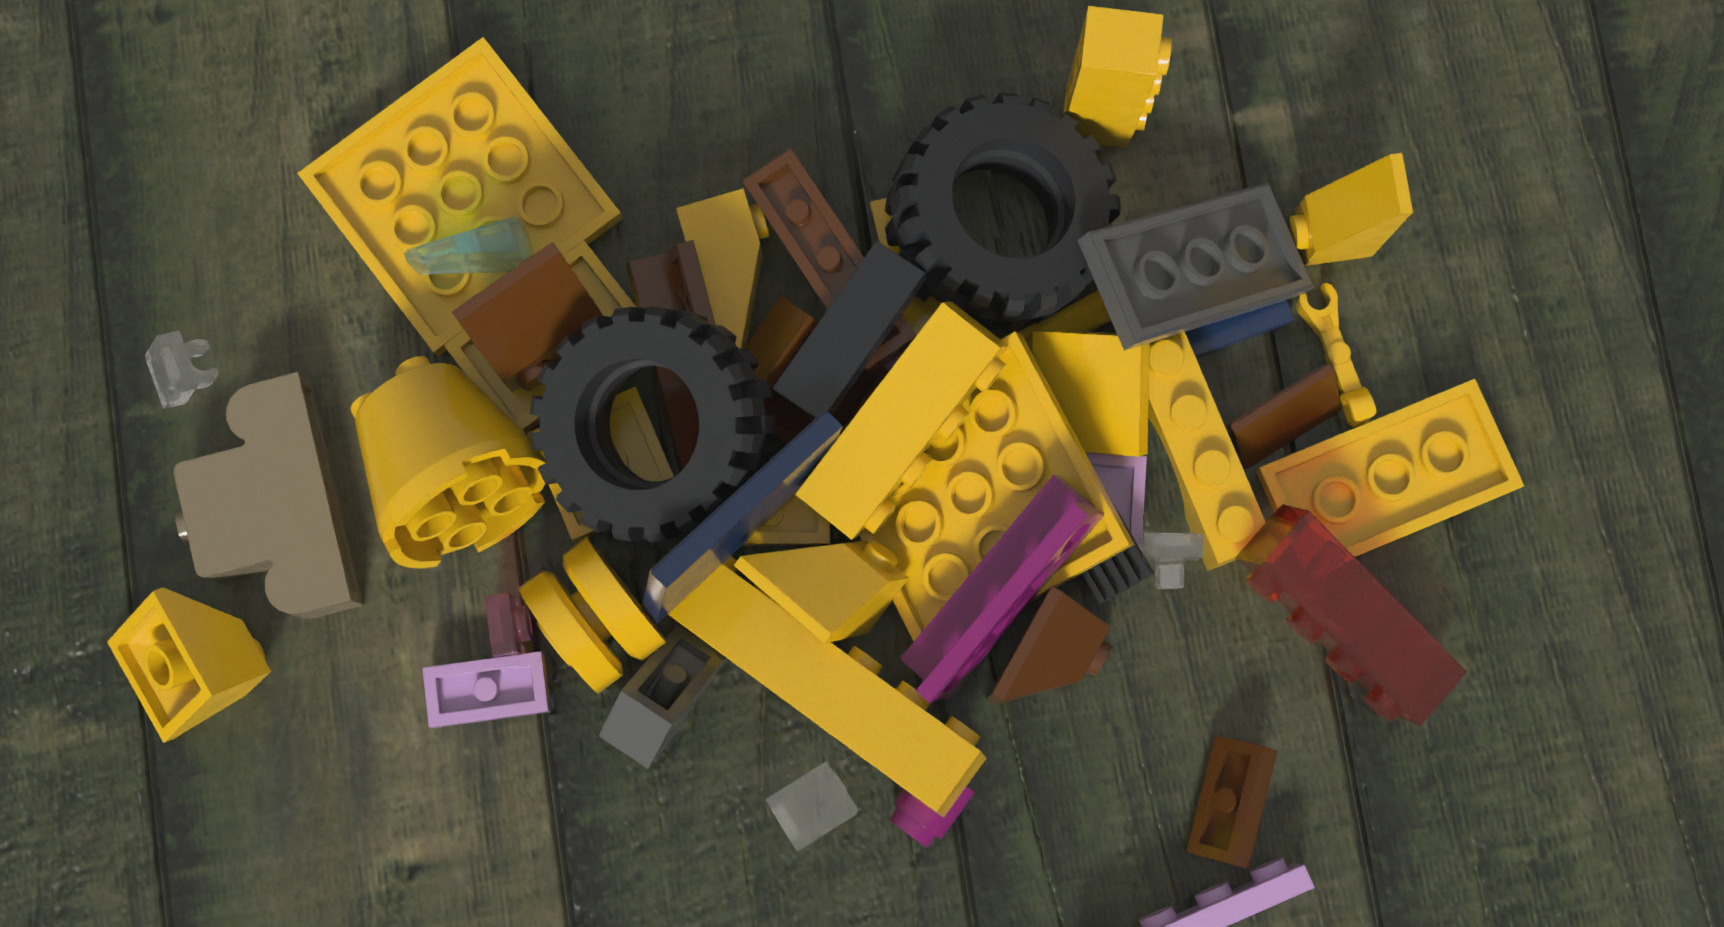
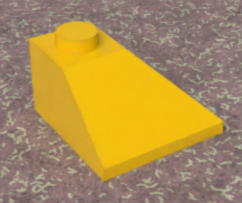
M869 540L868 543L866 541L744 555L740 556L734 564L739 571L824 644L868 634L909 579L908 576L896 567L898 563L897 557L889 549L873 540Z
M164 587L154 590L107 641L163 743L178 737L243 698L271 672L265 661L263 648L256 639L252 638L243 620Z

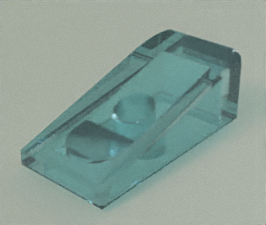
M513 216L408 249L404 255L407 263L418 274L506 273L533 256L534 251L526 228L519 217Z

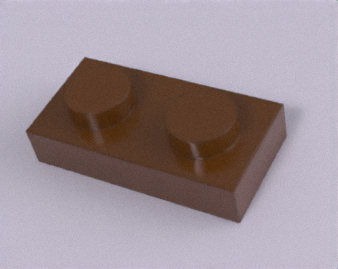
M1215 735L1186 852L1238 867L1249 868L1277 750Z

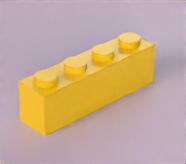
M1088 6L1066 85L1063 114L1066 111L1079 121L1074 129L1084 139L1089 135H1093L1100 145L1128 148L1135 130L1144 131L1147 113L1152 112L1154 96L1159 95L1162 75H1167L1171 56L1172 38L1161 37L1162 14Z
M952 301L942 302L795 495L851 540L861 535L866 529L874 535L895 510L896 506L889 499L902 482L911 488L931 464L933 459L925 453L936 438L940 435L945 440H948L964 422L969 411L962 407V405L977 387L985 393L1002 373L1007 364L999 357L1008 345Z

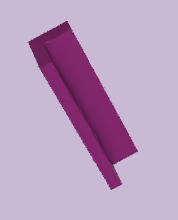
M1053 475L901 656L900 659L923 680L916 691L929 703L950 698L1103 518L1104 514L1060 475Z

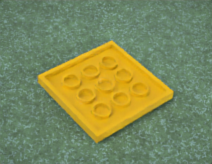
M484 37L297 173L437 357L447 351L444 345L464 330L452 314L453 310L550 243L554 242L561 254L565 255L583 240L587 245L623 219L621 212Z
M1015 331L1001 339L1008 347L999 358L1007 365L985 393L976 387L967 398L962 407L969 411V414L961 426L948 440L939 435L925 454L933 459L926 471L911 488L902 482L891 496L889 501L896 506L891 516L874 535L867 529L859 535L862 541L868 543L869 540H873L889 549L898 559L896 567L909 577L893 599V602L913 641L916 640L1053 475H1060L1101 511L1104 516L1034 599L1047 593L1052 586L1056 588L1134 545L1025 339L1019 332Z

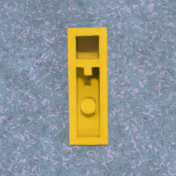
M1396 153L1385 156L1303 198L1295 209V215L1289 218V231L1297 250L1302 252L1304 266L1372 257L1413 213L1403 154Z
M739 189L678 207L676 210L685 240H694L715 324L724 326L737 336L735 345L738 348L746 349L763 259L759 239L769 237L763 212L758 204L749 206L744 189Z

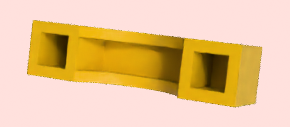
M1183 332L1151 342L1149 352L1148 418L1157 431L1171 461L1183 498L1185 519L1206 569L1209 571L1262 550L1273 543L1274 540L1186 333Z

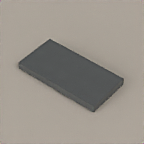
M1269 183L1093 230L1077 240L1124 351L1289 300L1314 288Z

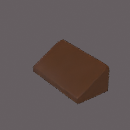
M1326 364L1322 365L1231 421L1226 426L1228 435L1243 468H1250L1338 413L1341 402L1335 371L1330 364L1328 366Z

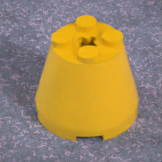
M425 356L410 358L398 366L395 371V377L383 383L373 392L358 397L352 403L350 408L355 418V426L378 533L390 557L397 564L409 568L437 567L442 560L440 555L466 548L474 544L479 553L519 529L545 503L540 493L545 482L538 470L539 466L547 463L543 451H532L531 438L458 367L446 363L430 364Z

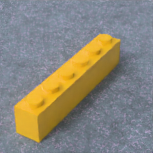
M731 556L668 613L678 623L943 818L986 760L984 754L975 747L981 738L978 734L953 716L944 725L926 712V709L931 703L926 701L915 688L903 680L896 689L877 676L883 666L858 647L853 646L849 653L846 654L831 642L824 644L756 584L752 586L736 574L738 569L734 566L737 560Z

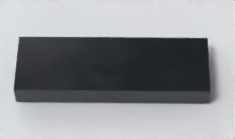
M876 241L772 389L814 419L822 412L825 414L828 411L832 415L928 279L926 273Z

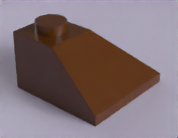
M780 296L747 343L746 349H750L759 362L757 368L753 370L757 380H768L773 396L770 399L763 400L765 414L775 415V433L770 434L788 444L814 418L777 394L772 388L819 322ZM866 367L832 414L843 426L840 434H842L889 371L881 367L871 375Z
M1052 586L1041 599L986 700L999 705L1077 683L1083 679L1086 672L1096 677L1113 645L1104 641L1111 627L1068 595Z

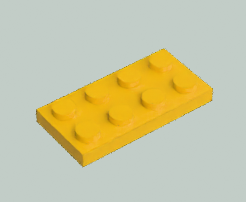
M1475 379L1259 467L1256 470L1303 579L1524 487L1523 481Z

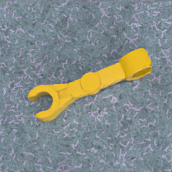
M1323 283L1320 287V292L1326 301V308L1321 310L1312 308L1308 303L1306 293L1296 299V310L1315 334L1319 336L1325 351V361L1335 371L1337 385L1341 392L1340 402L1344 418L1349 426L1356 427L1368 423L1376 414V407L1368 389L1361 386L1350 358V348L1344 343L1339 330L1337 292L1331 284Z

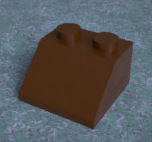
M554 242L452 311L459 324L512 393L520 387L527 391L540 385L542 382L538 380V377L545 362L556 363L562 359L556 351V347L567 335H582V323L597 315L603 316Z

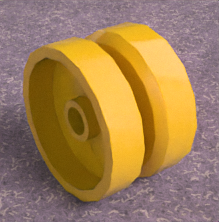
M585 537L562 555L563 568L578 589L575 593L572 594L554 573L546 570H541L521 585L519 592L537 619V625L556 652L570 667L573 666L583 680L599 694L623 676L622 662L608 642L610 637L613 636L631 657L639 660H644L664 645L666 640L654 622L641 610V604L592 541Z

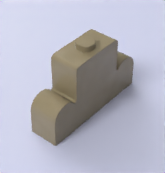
M294 372L248 384L238 389L232 395L226 407V421L231 431L245 441L244 445L177 463L173 469L182 509L176 511V527L182 542L185 545H190L196 574L223 583L268 571L265 578V593L269 602L279 611L304 619L318 618L363 606L362 592L313 382L299 372Z

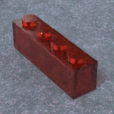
M1282 504L1235 557L1250 572L1245 579L1249 586L1270 603H1275L1278 600L1291 613L1286 618L1288 625L1310 643H1315L1318 640L1330 652L1325 659L1328 665L1347 681L1354 683L1358 680L1369 691L1364 698L1367 704L1386 720L1393 722L1399 717L1421 726L1467 673L1309 510Z

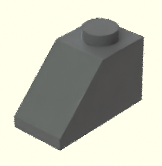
M676 625L665 638L666 643L654 651L621 690L599 734V737L647 769L650 768L676 735L726 658L679 625Z

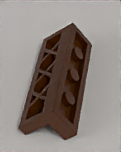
M790 148L745 178L742 182L828 310L860 265L864 256ZM903 314L867 364L866 369L870 375L904 353L917 336Z
M694 240L676 243L668 253L637 259L627 263L626 269L636 307L649 308L650 306L693 312L708 317V323L716 325ZM652 366L679 472H681L689 462L698 440L699 416L697 406L689 388L676 373L668 368Z

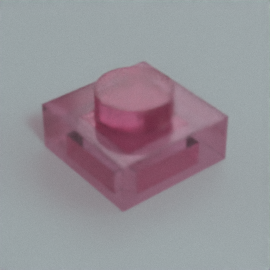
M508 592L484 596L492 656L504 657L525 654L524 641L532 640V624L527 605L519 606L518 597Z

